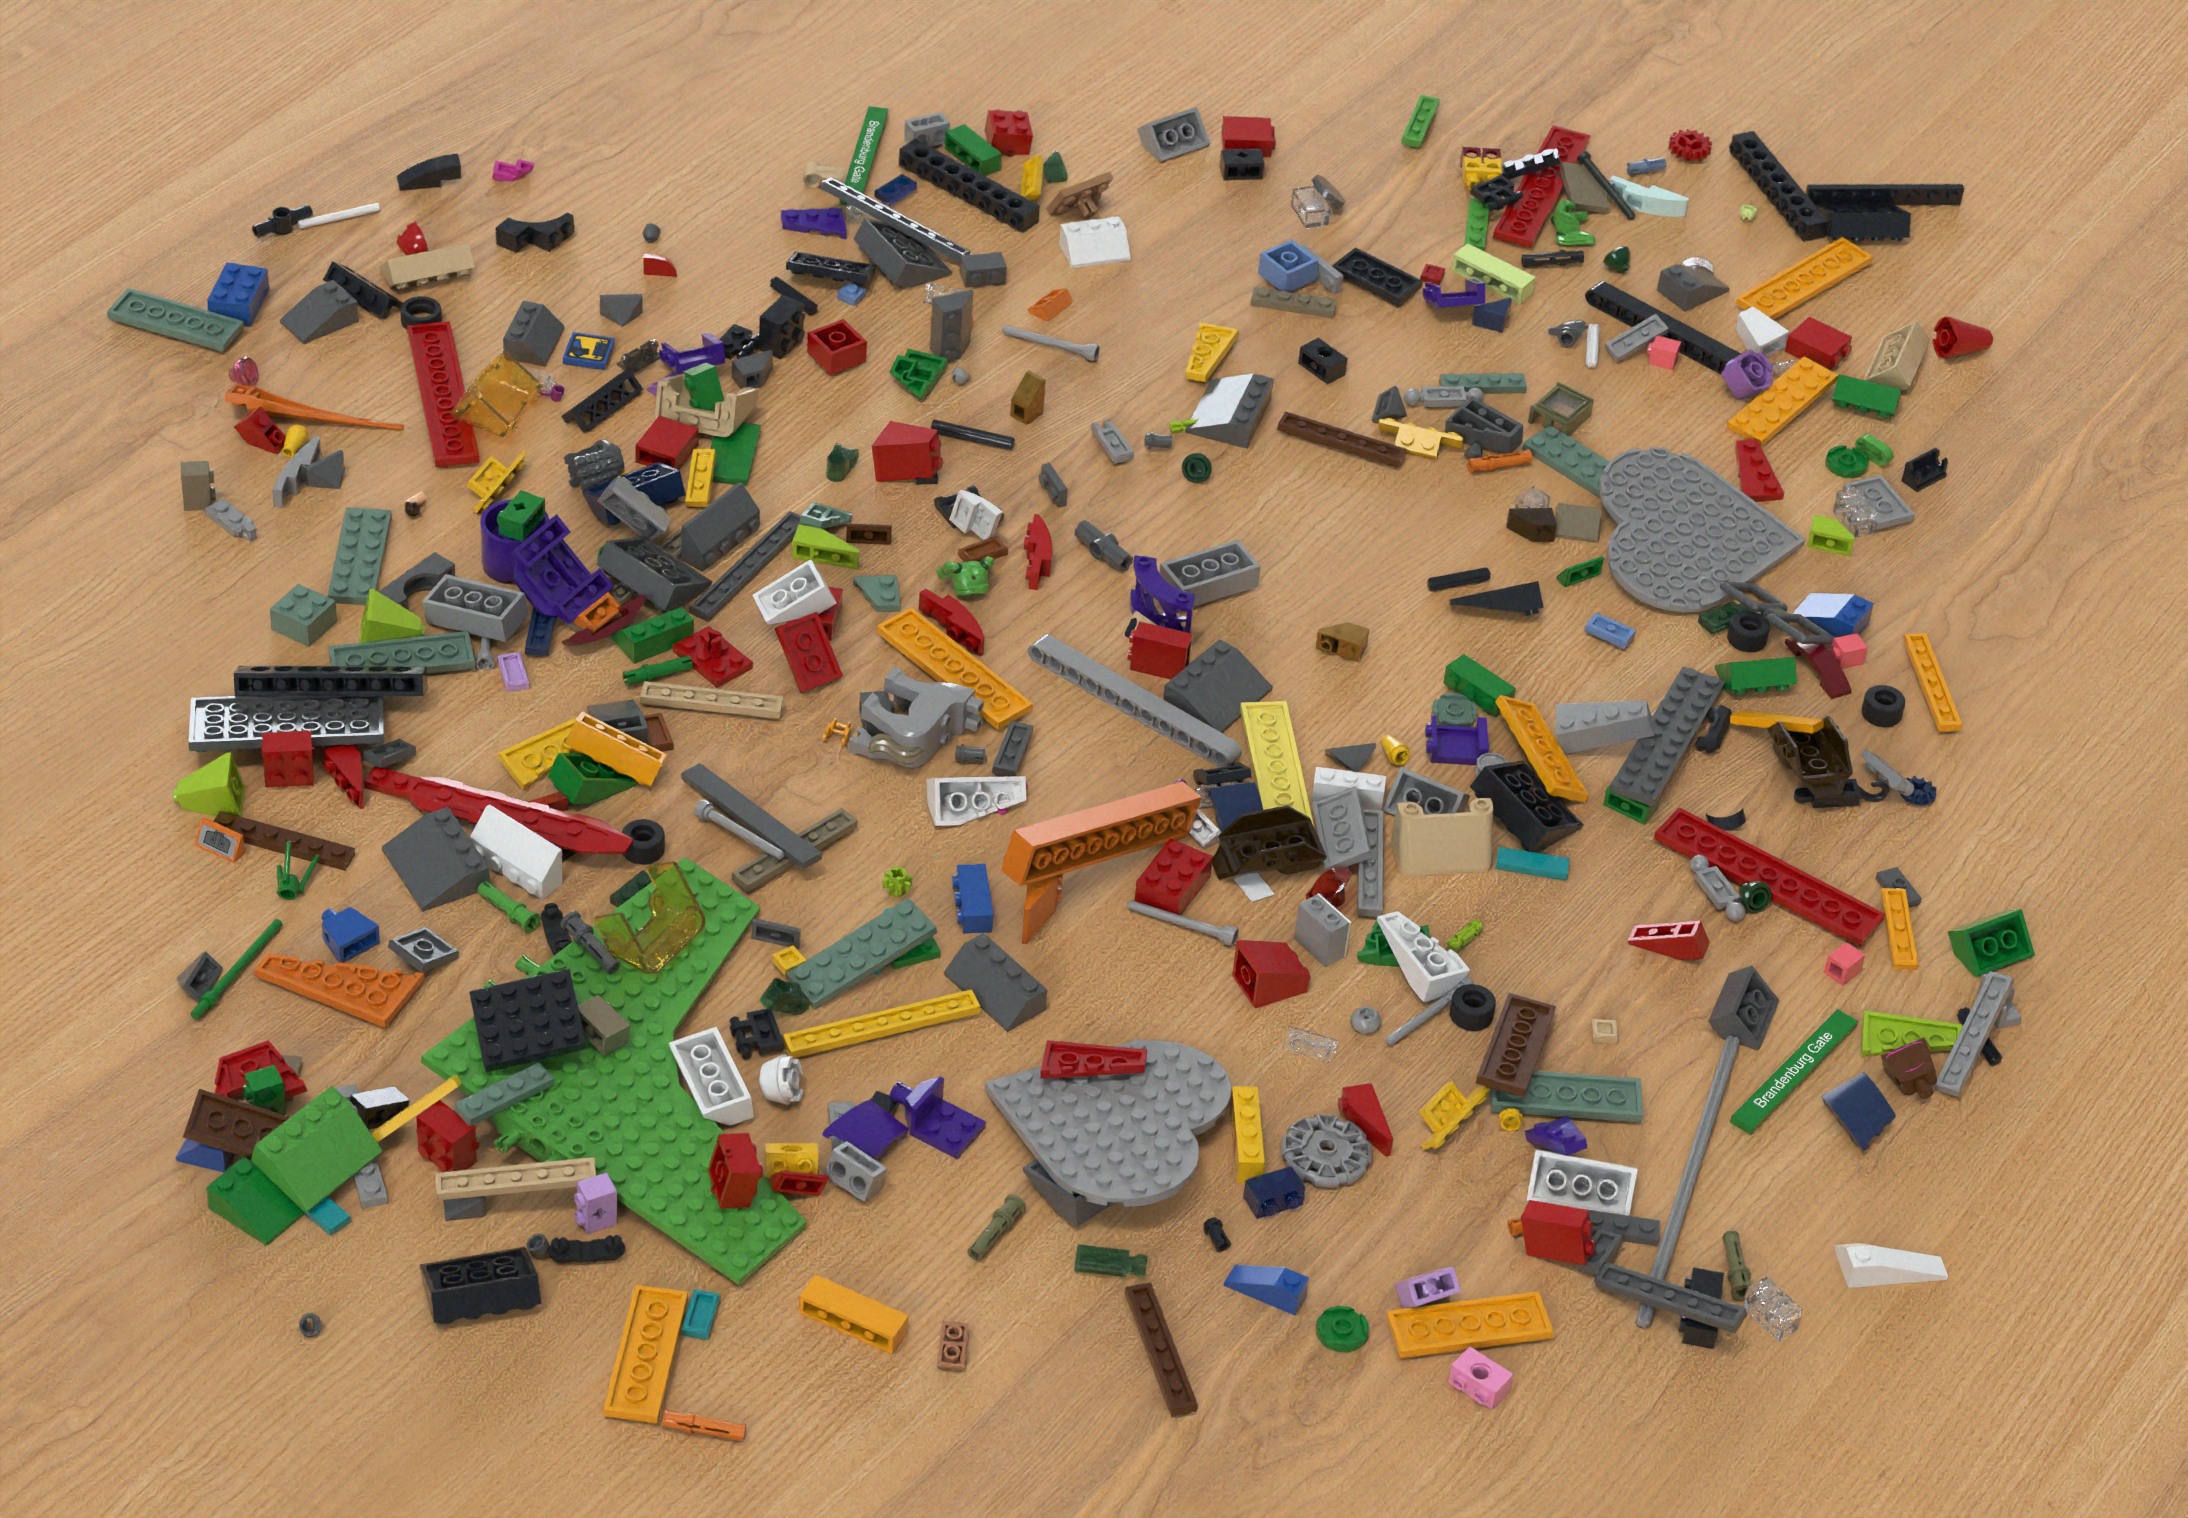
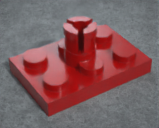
M817 612L774 628L800 693L843 676Z
M710 626L673 644V652L680 658L689 655L691 660H688V662L692 661L693 669L716 688L753 669V662L725 640L721 632L713 630Z

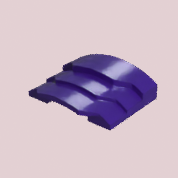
M556 514L511 552L515 561L513 580L520 591L525 593V597L542 616L559 617L570 624L579 614L600 599L614 585L600 568L592 574L587 570L563 540L571 531Z

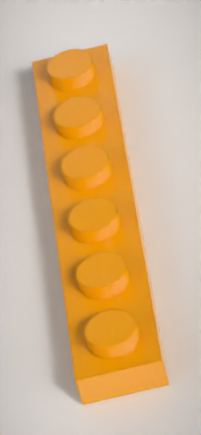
M1904 634L1903 642L1938 732L1960 731L1962 722L1927 634Z

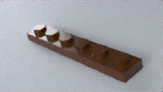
M1286 411L1278 422L1277 430L1385 463L1389 466L1398 468L1406 456L1405 448Z
M222 811L213 820L242 834L246 844L285 854L286 842L290 841L291 856L312 862L315 855L318 854L320 856L317 861L318 864L345 871L355 856V848Z
M1151 1282L1125 1287V1296L1170 1415L1175 1416L1196 1412L1198 1407L1196 1398Z

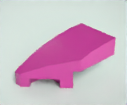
M517 159L516 165L495 161L492 179L513 182L532 171L534 163Z

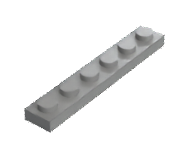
M1363 809L1372 857L1358 862L1357 915L1378 917L1382 915L1383 810Z
M1989 972L1935 1084L1936 1091L1960 1096L2014 984L2013 977Z
M356 1084L335 1088L349 1102L351 1094L359 1093ZM376 1157L353 1176L362 1209L388 1204L385 1186Z

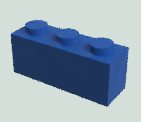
M986 864L957 865L956 875H952V889H957V892H954L955 907L959 906V909H957V924H962L963 934L992 933L993 909Z

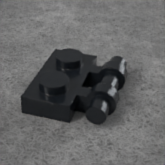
M1502 175L1471 187L1470 194L1481 203L1491 202L1487 205L1489 211H1499L1505 205H1513L1523 198V193L1521 191L1514 192V184Z
M733 324L719 339L723 342L725 358L730 360L734 356H737V359L753 355L754 349L760 347L759 333L752 336V330Z
M771 1008L747 1012L746 1020L740 1021L737 1016L730 1018L731 1026L729 1029L731 1035L736 1038L735 1046L743 1059H748L752 1056L751 1049L757 1048L759 1055L784 1050V1042ZM751 1032L752 1036L745 1037V1033Z

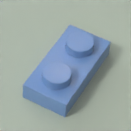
M1598 613L1594 614L1585 627V632L1624 649L1633 640L1636 633L1635 629Z

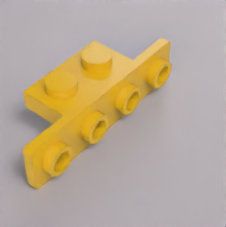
M1391 418L1379 419V430L1397 434L1395 445L1405 448L1406 453L1436 459L1440 444L1457 448L1463 447V437L1457 433L1448 432L1447 434L1431 427L1427 429L1420 428L1413 423H1397L1396 420Z
M523 451L509 468H506L494 457L490 456L474 474L466 486L482 499L473 512L477 514L482 508L486 510L493 502L491 497H497L504 489L502 484L508 485L515 476L514 470L519 472L526 462L523 459L527 455L526 451Z
M1452 1081L1446 1083L1418 1112L1433 1131L1420 1147L1423 1150L1430 1147L1436 1149L1444 1144L1446 1141L1444 1137L1460 1127V1120L1466 1119L1474 1112L1472 1108L1487 1098L1486 1093L1491 1088L1485 1086L1476 1088L1465 1099Z

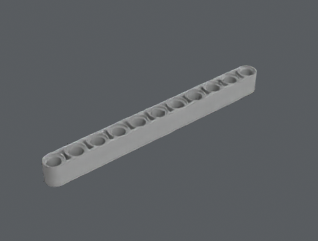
M1045 634L1028 647L1029 657L1037 664L1219 768L1227 767L1241 755L1240 745L1232 738L1058 639Z

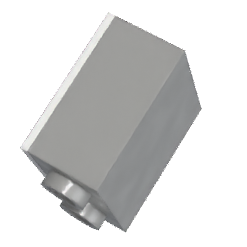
M1317 894L1299 904L1294 939L1321 964L1327 967L1346 956L1351 921L1322 895Z

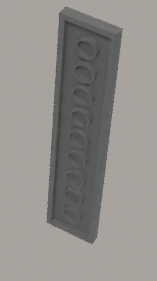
M1682 667L1652 716L1654 736L1637 740L1612 781L1609 791L1654 807L1707 718L1710 708H1713L1722 693L1725 681L1715 676L1697 672L1692 668Z

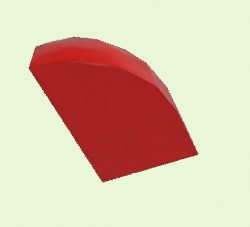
M416 221L406 226L407 229L402 235L399 234L397 238V244L400 249L407 255L427 252L428 248L425 237Z
M644 254V275L677 277L676 268L668 258L656 254Z

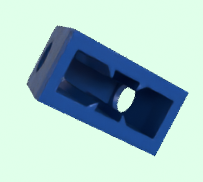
M348 907L339 913L330 908L322 914L323 940L338 962L344 963L380 943L379 925L354 908Z

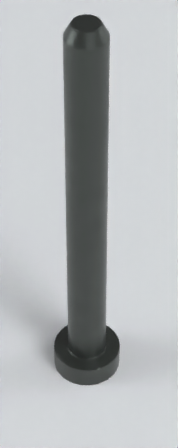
M1588 151L1581 153L1577 158L1580 165L1584 164L1627 218L1633 220L1635 213L1591 161L1590 153Z

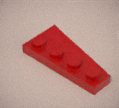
M1757 439L1737 440L1735 451L1737 465L1739 466L1740 491L1755 502L1783 500L1784 491Z
M1047 1040L1040 1079L1145 1073L1147 1049Z

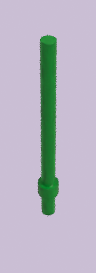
M275 919L210 991H206L202 995L200 1003L190 1013L192 1018L199 1019L207 1009H211L218 1002L220 994L282 927L280 920Z

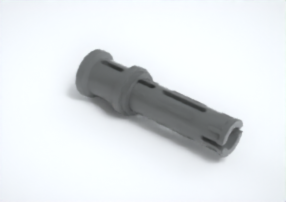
M572 911L562 919L561 927L564 930H568L573 936L574 942L583 945L608 974H613L620 968L621 963L595 937L591 925H586L583 922L579 912Z

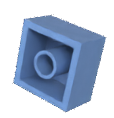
M1289 240L1260 253L1258 274L1280 291L1291 292L1316 281L1319 260L1296 242Z

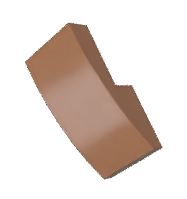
M942 1321L937 1367L964 1370L969 1323Z

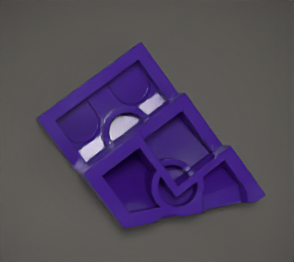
M867 1100L841 1115L824 1130L822 1135L828 1139L834 1136L842 1140L843 1143L847 1141L874 1160L884 1158L893 1141L906 1136L909 1128L872 1100Z

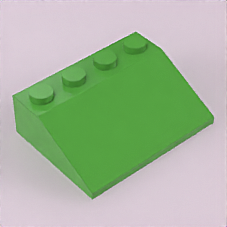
M331 1085L259 1141L254 1147L251 1161L305 1213H308L378 1157L383 1150L351 1103Z

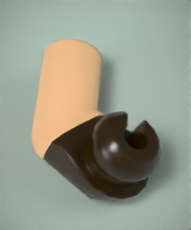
M419 492L405 501V512L408 516L415 517L419 514V505L427 501L424 492Z

